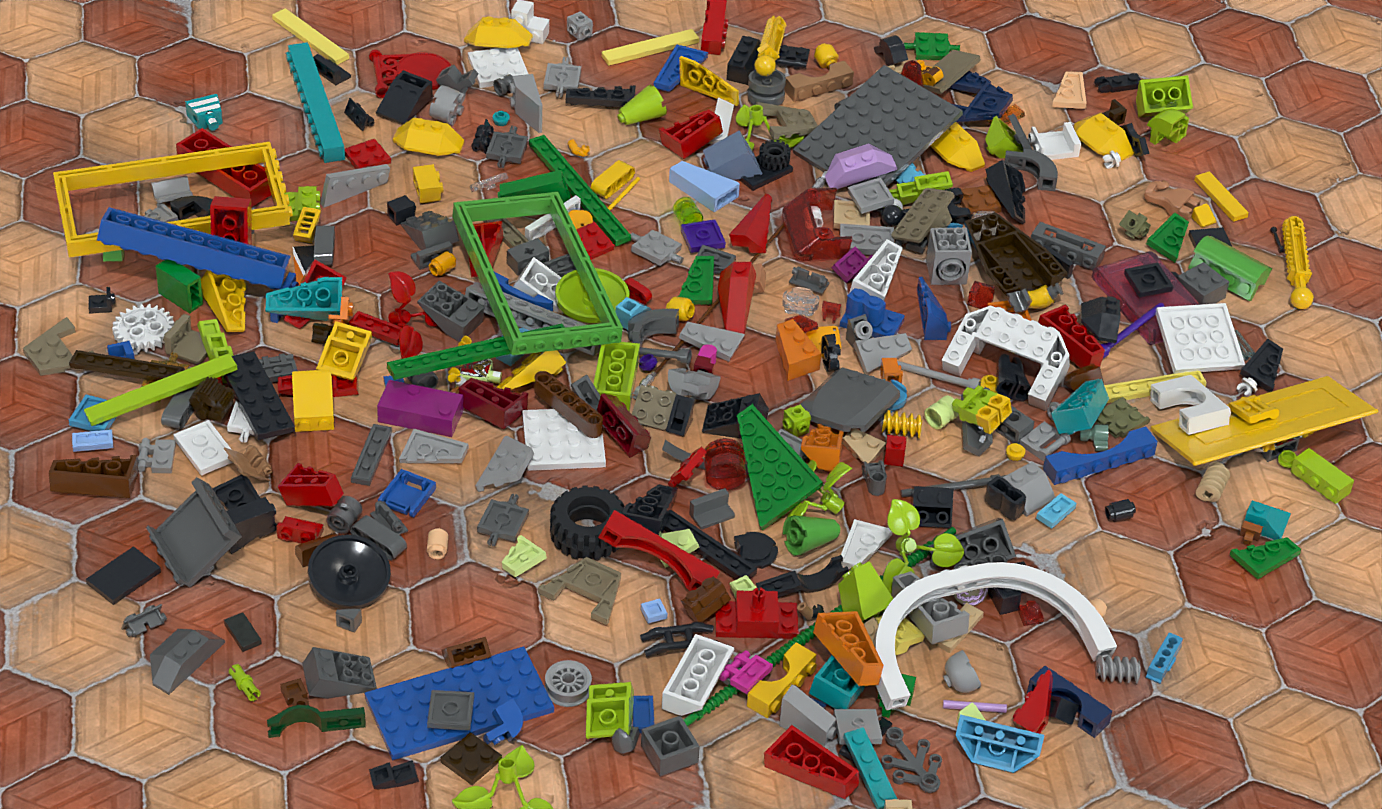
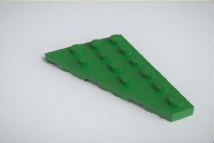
M752 404L737 415L759 526L763 531L823 487L824 484Z

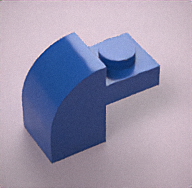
M514 698L498 706L492 712L499 726L484 735L482 739L486 744L493 743L496 745L502 742L505 737L508 742H511L520 732L523 725V716Z

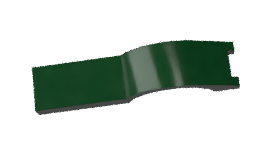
M309 705L292 706L267 720V727H271V730L268 731V738L280 737L284 729L298 722L312 723L319 727L321 732L366 727L364 707L320 712L317 708Z

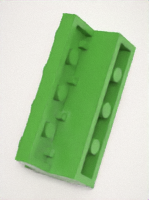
M1205 236L1198 243L1193 251L1195 255L1188 267L1192 269L1204 262L1229 281L1228 290L1249 301H1252L1259 285H1265L1273 269L1213 236Z

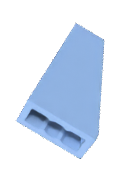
M684 161L670 168L669 182L713 212L739 197L740 183Z

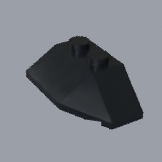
M1108 296L1081 303V323L1090 332L1095 334L1094 337L1097 340L1116 343L1121 316L1120 300Z

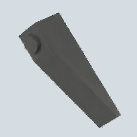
M1002 518L993 519L954 535L964 548L962 559L955 565L995 552L1005 554L1008 560L1016 557Z

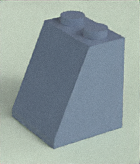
M740 130L703 150L705 155L703 160L706 166L709 167L707 170L731 180L741 179L742 176L749 178L754 177L756 174L762 175L755 154Z

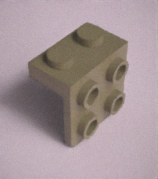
M183 314L175 321L172 328L164 334L165 352L194 364H200L207 356L206 349L200 333L191 329L190 316Z
M641 385L632 415L638 419L641 425L664 431L667 428L677 393L670 390L662 391L651 385Z

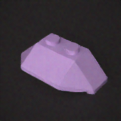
M866 144L835 154L825 179L830 191L895 171L897 167L892 155L871 144Z

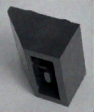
M912 486L911 505L919 513V526L952 527L954 488Z

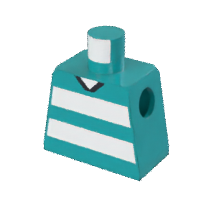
M217 94L185 101L186 115L198 129L209 128L214 131L223 123L222 110Z

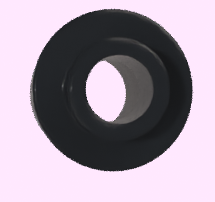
M1129 499L1112 502L1105 506V515L1108 521L1117 522L1130 519L1136 513L1135 505Z

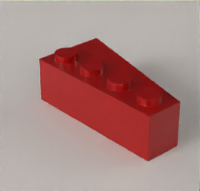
M793 725L764 752V765L766 768L843 799H846L859 786V771Z

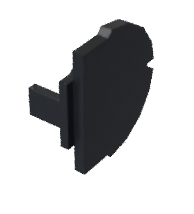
M746 532L745 534L734 536V545L739 556L756 568H766L776 561L778 547L776 542L768 535L759 532Z

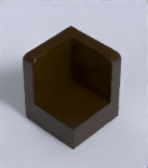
M1114 99L1111 101L1110 110L1102 114L1115 124L1120 125L1125 123L1127 109Z

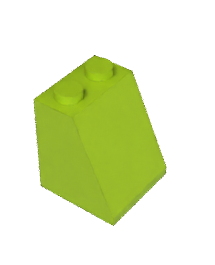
M870 561L863 565L859 562L851 567V571L842 576L844 579L838 584L843 612L857 611L863 624L873 617L883 615L893 600V597Z

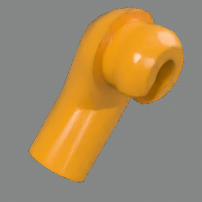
M575 140L568 141L567 145L572 154L581 157L589 155V146L582 145L580 148Z

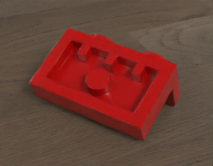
M285 516L283 522H278L277 539L302 544L320 538L324 531V524Z

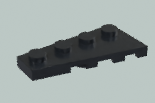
M636 85L630 86V89L614 86V90H606L605 87H598L594 91H591L589 88L567 89L565 103L571 105L623 107L635 97Z
M242 474L212 488L221 504L227 510L261 499L249 478ZM276 522L258 537L262 538L277 531Z

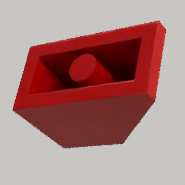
M887 435L884 465L903 467L907 437Z

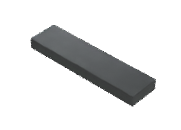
M373 424L352 473L351 483L371 485L392 434V427Z

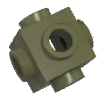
M1130 210L1119 223L1120 226L1126 229L1125 233L1133 239L1135 236L1142 239L1148 234L1151 226L1146 222L1147 217L1141 213L1136 215Z

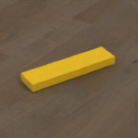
M1210 171L1195 176L1194 181L1233 222L1248 217L1249 212Z

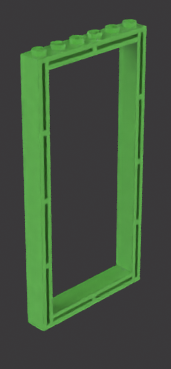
M558 192L453 202L452 218L511 355L621 342L623 331L621 322ZM550 214L601 323L520 333L472 222Z

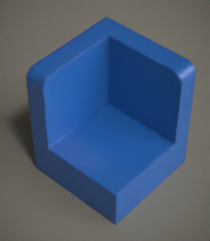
M130 341L107 346L108 355L135 359Z

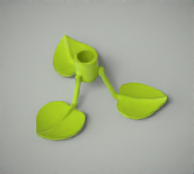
M744 104L737 113L736 123L741 126H749L748 135L745 140L753 150L754 143L749 142L752 125L759 126L764 121L768 131L770 126L767 116L763 115V107L761 105L748 107ZM795 133L791 137L785 138V135L779 136V139L774 140V142L780 140L779 143L783 141L785 145L788 144L791 148L799 144L804 139V136H799Z
M811 460L807 465L814 472L817 463L816 461ZM844 462L838 463L828 474L827 482L824 484L823 489L820 488L818 490L823 494L820 500L822 505L805 500L794 507L787 518L793 515L803 516L808 505L821 508L824 511L828 509L832 513L837 514L843 508L845 502L834 493L831 486L852 468Z
M892 499L887 524L892 533L902 535L896 541V549L902 555L904 562L899 558H895L885 568L883 583L889 593H892L894 576L910 571L914 573V570L907 566L909 562L905 555L906 553L911 554L915 549L933 551L932 561L940 567L953 566L964 555V548L954 535L948 533L940 534L935 538L934 548L916 545L915 540L908 536L911 534L910 530L918 528L920 524L918 511L906 501Z
M523 745L499 760V773L495 774V781L490 793L483 787L472 786L464 789L456 798L452 799L453 805L458 809H490L493 805L490 798L493 797L499 780H502L505 784L515 783L523 805L520 809H553L551 804L544 799L533 798L528 803L524 799L518 777L522 778L531 774L534 771L535 764Z

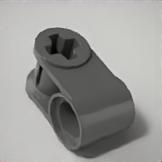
M883 460L874 463L863 461L862 475L868 492L874 496L884 494L887 474Z

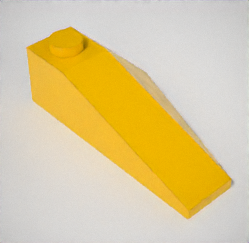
M558 350L532 353L521 362L523 365L511 372L513 376L505 378L496 388L504 389L508 387L512 390L534 381L535 374L539 371H547L555 376L563 370L562 366L566 364V361Z

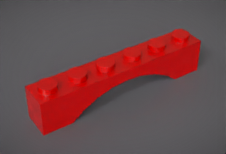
M615 510L598 537L615 548L638 549L658 557L677 573L689 591L696 590L707 578H717L720 573L713 566L708 565Z

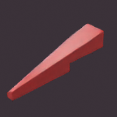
M765 194L730 232L729 237L732 246L749 247L750 253L767 252L766 244L768 243L767 234L769 233L772 197L769 194Z

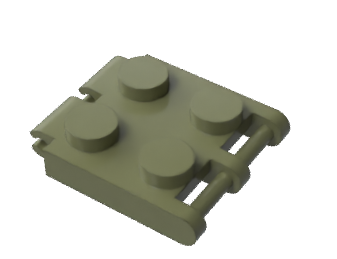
M1121 397L1104 407L1095 422L1101 425H1108V432L1115 438H1124L1128 435L1129 431L1142 428L1151 419L1147 416L1144 417L1138 412V408L1132 407L1126 402L1124 397Z

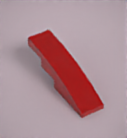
M292 375L278 377L279 394L293 395ZM331 375L333 397L359 395L357 376L351 381L344 378L338 379L337 376Z

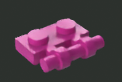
M745 650L737 654L730 665L727 664L719 679L725 681L727 678H731L730 685L748 694L760 680L772 671L773 664L758 655L750 659V653Z

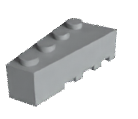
M911 571L894 576L892 597L895 598L903 589L921 578ZM942 597L928 601L908 614L931 644L968 633L970 614L965 610L961 612L957 609V605L954 602H948Z

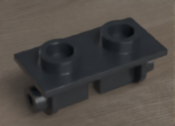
M349 98L344 113L362 131H364L365 126H373L375 123L374 118L366 114L359 103H355Z
M485 119L484 125L477 127L475 138L471 145L473 151L484 150L485 154L494 133V128L487 119Z

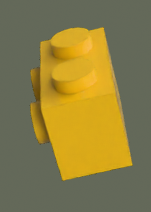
M434 164L413 167V182L419 202L441 200V193L444 192L443 183L439 182L440 174L439 171L435 170Z

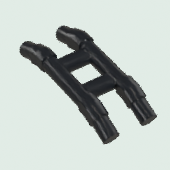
M691 622V624L650 629L648 632L640 635L642 642L663 636L666 642L658 643L644 650L645 655L649 658L667 651L687 649L694 638L693 632L712 633L714 626L704 622ZM672 634H685L686 640L674 642Z

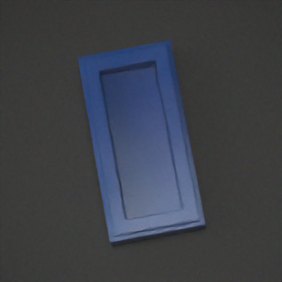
M634 696L632 721L633 727H638L640 733H642L643 728L654 725L653 696Z

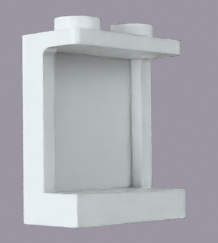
M1071 122L1064 123L1063 131L1038 133L1035 127H1031L1028 141L1032 144L1033 150L1046 155L1051 160L1079 157L1081 142Z

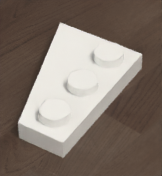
M854 519L841 553L843 557L842 566H847L850 569L859 562L862 565L865 564L891 537L892 532L890 529Z

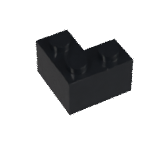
M1024 561L1015 563L1020 565H1026ZM993 587L988 590V594L1000 615L1019 611L1022 593H1026L1020 590Z

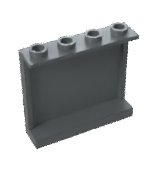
M198 477L191 482L196 491L157 529L149 525L146 527L150 533L149 538L158 547V553L166 560L165 565L173 572L174 580L180 585L185 584L189 587H192L242 537L210 484Z

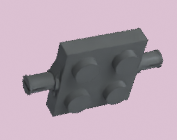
M511 126L509 132L501 133L494 131L486 152V158L499 160L497 163L499 168H504L506 161L521 164L528 144V136L516 134V126H514V129Z
M511 494L507 502L490 500L477 526V532L490 535L487 541L489 546L491 544L495 546L498 538L516 541L529 515V509L516 505L519 499L517 494L515 496Z

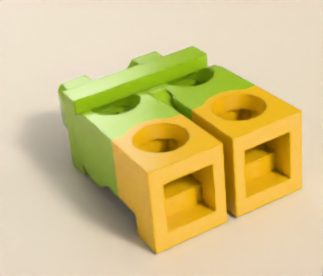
M979 385L975 389L967 387L963 392V401L956 398L952 402L953 411L959 413L960 420L971 424L974 423L982 427L984 432L991 434L1000 425V422L1002 423L1012 413L1010 398L983 389Z

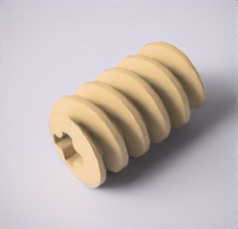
M1211 462L1196 489V496L1203 501H1218L1230 479L1229 470L1220 462Z

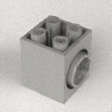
M967 228L930 229L926 263L931 285L967 284L972 254Z

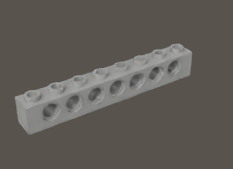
M476 282L468 286L465 295L485 306L484 313L495 317L481 283ZM503 292L519 327L534 330L561 323L565 328L586 325ZM601 345L578 347L575 349L594 356L600 352Z

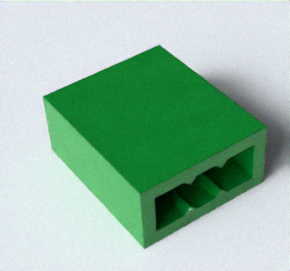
M169 259L163 260L155 266L158 293L189 314L203 305L201 277Z

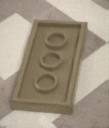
M952 50L933 66H937L942 70L943 79L939 80L934 86L915 83L930 92L942 94L981 61L980 55Z

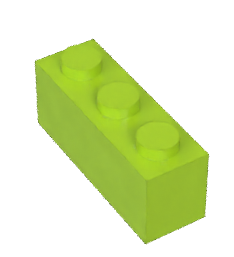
M1310 448L1296 456L1293 460L1290 472L1334 504L1351 493L1354 480Z

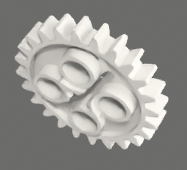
M141 304L140 308L133 306V310L126 308V313L120 312V317H115L116 321L113 322L112 329L114 339L118 343L130 341L132 349L137 348V352L144 349L147 352L148 348L154 351L155 346L162 348L164 334L172 328L174 321L173 316H170V312H165L164 308L158 310L157 305L151 308L150 304L144 308Z

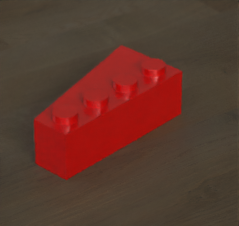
M1066 304L1040 315L1038 320L1040 325L1053 327L1060 332L1069 353V360L1080 368L1090 364L1101 366L1105 349L1093 335L1087 333V328L1084 325H1080L1077 322L1075 314H1070L1068 311L1069 307Z

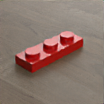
M357 311L350 319V326L371 331L373 337L397 346L399 345V333L402 327Z

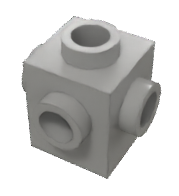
M581 11L567 17V31L578 40L592 35L593 21Z

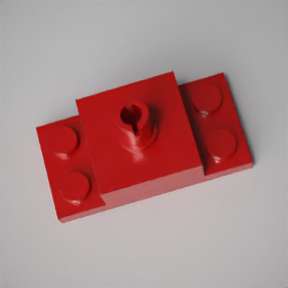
M758 587L753 589V591L737 590L736 601H729L715 612L716 637L792 639L799 634L797 603L778 602V591H765L763 588H760V591H758Z

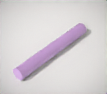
M943 700V708L962 710L972 702ZM973 702L979 711L1007 712V704Z

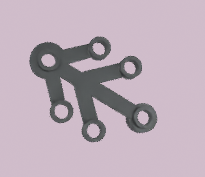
M898 727L889 728L886 732V741L890 746L896 747L905 760L894 758L891 755H884L881 759L882 767L884 769L898 767L914 771L918 775H911L903 770H896L893 773V782L898 785L904 782L917 784L923 791L929 793L937 791L940 787V780L936 773L937 769L941 767L942 757L938 754H932L929 757L928 763L930 767L928 772H926L922 766L925 755L930 750V742L926 739L918 741L915 758L903 742V731Z

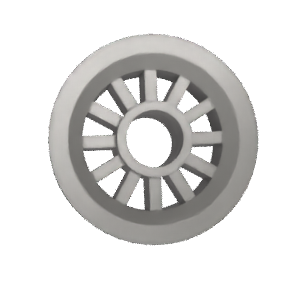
M572 660L560 661L553 664L547 670L545 689L551 701L556 705L563 707L578 706L589 698V685H591L592 676L589 669L582 663Z

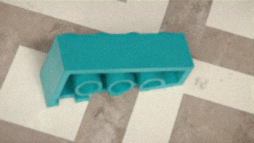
M1102 379L1085 381L1051 413L1059 434L1067 433L1070 435L1077 431L1092 428L1109 400Z

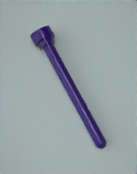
M1157 304L1118 334L1116 343H1102L1101 346L1105 349L1103 359L1109 355L1111 348L1156 315V308L1165 307L1164 304Z

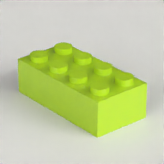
M629 342L603 344L600 348L593 385L600 396L603 393L616 396L626 405L630 412L639 363L640 344Z

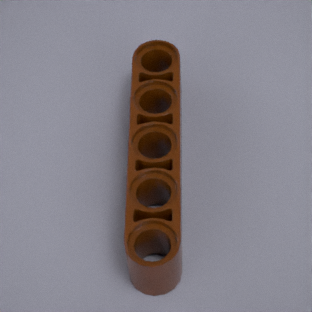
M539 371L535 374L534 391L536 395L586 436L598 438L602 435L603 417L600 413L549 372Z

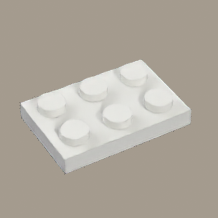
M209 420L173 434L174 440H176L178 446L201 476L233 463L228 459L229 455L224 450V447L231 448Z

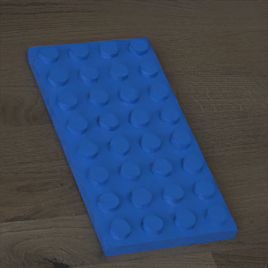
M524 646L472 663L447 668L364 693L365 700L392 761L460 741L470 732L475 736L490 732L499 726L492 712L495 708L514 698L522 712L523 721L554 712V705ZM431 691L474 692L471 730L427 728Z

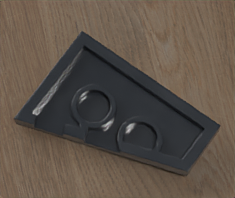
M1267 339L1244 365L1240 374L1247 379L1249 377L1252 378L1258 386L1268 392H1272L1283 348Z

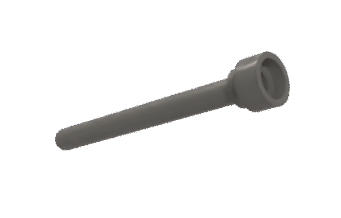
M641 347L639 355L652 354L656 357L673 358L683 364H690L692 358L691 349L685 348L678 351Z

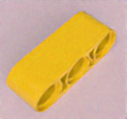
M618 160L595 178L590 188L595 194L608 199L633 178L635 168Z

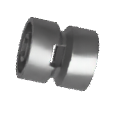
M342 496L326 518L328 526L337 533H347L363 511L362 506L353 497Z

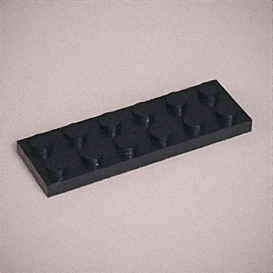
M255 351L232 356L238 370L223 376L229 387L233 389L235 399L256 439L262 440L295 432V425Z

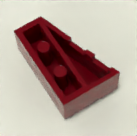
M470 378L459 387V394L463 395V408L503 430L519 418L523 410H527L528 393L526 392L519 394L511 392V388L508 387L504 389L496 388L493 383Z

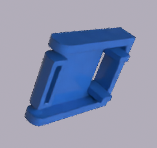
M401 469L380 495L378 501H384L390 509L405 515L409 513V516L414 518L436 490V482ZM407 482L414 483L416 485L421 486L422 490H419L406 484Z

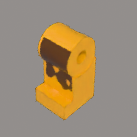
M922 60L916 61L909 67L913 82L934 86L944 77L939 67L927 66Z

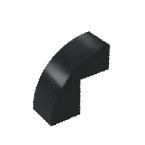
M203 196L180 197L170 201L171 211L178 216V220H185L193 215L197 217L210 216V205L213 199Z

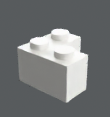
M517 0L511 10V19L518 21L533 35L531 42L543 44L549 34V19L534 16V2Z

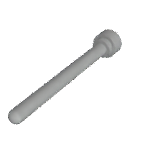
M897 361L898 365H901V370L966 388L975 389L981 384V379L973 377L967 380Z

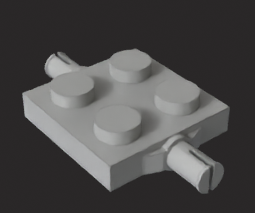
M563 57L562 63H548L544 89L556 90L555 95L559 97V93L560 97H562L563 91L577 89L579 86L581 66L569 64L570 59L568 57L566 61L565 57Z
M651 230L645 236L631 233V240L635 241L631 247L632 252L660 266L670 260L682 264L684 258L676 254L681 250V243L655 230Z

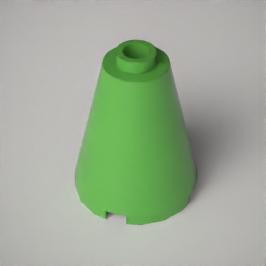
M793 515L786 518L783 525V535L786 534L787 541H784L785 546L792 555H802L837 539L840 534V525L834 519Z

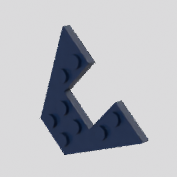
M968 71L950 86L952 89L977 94L968 107L952 104L963 112V115L956 122L992 120L995 116L1000 119L1013 101L1012 94L1004 91L999 86L996 88L991 84L990 80L979 76L977 72L972 73Z

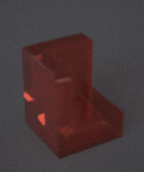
M974 281L969 291L967 305L978 309L987 307V303H992L994 300L995 286Z

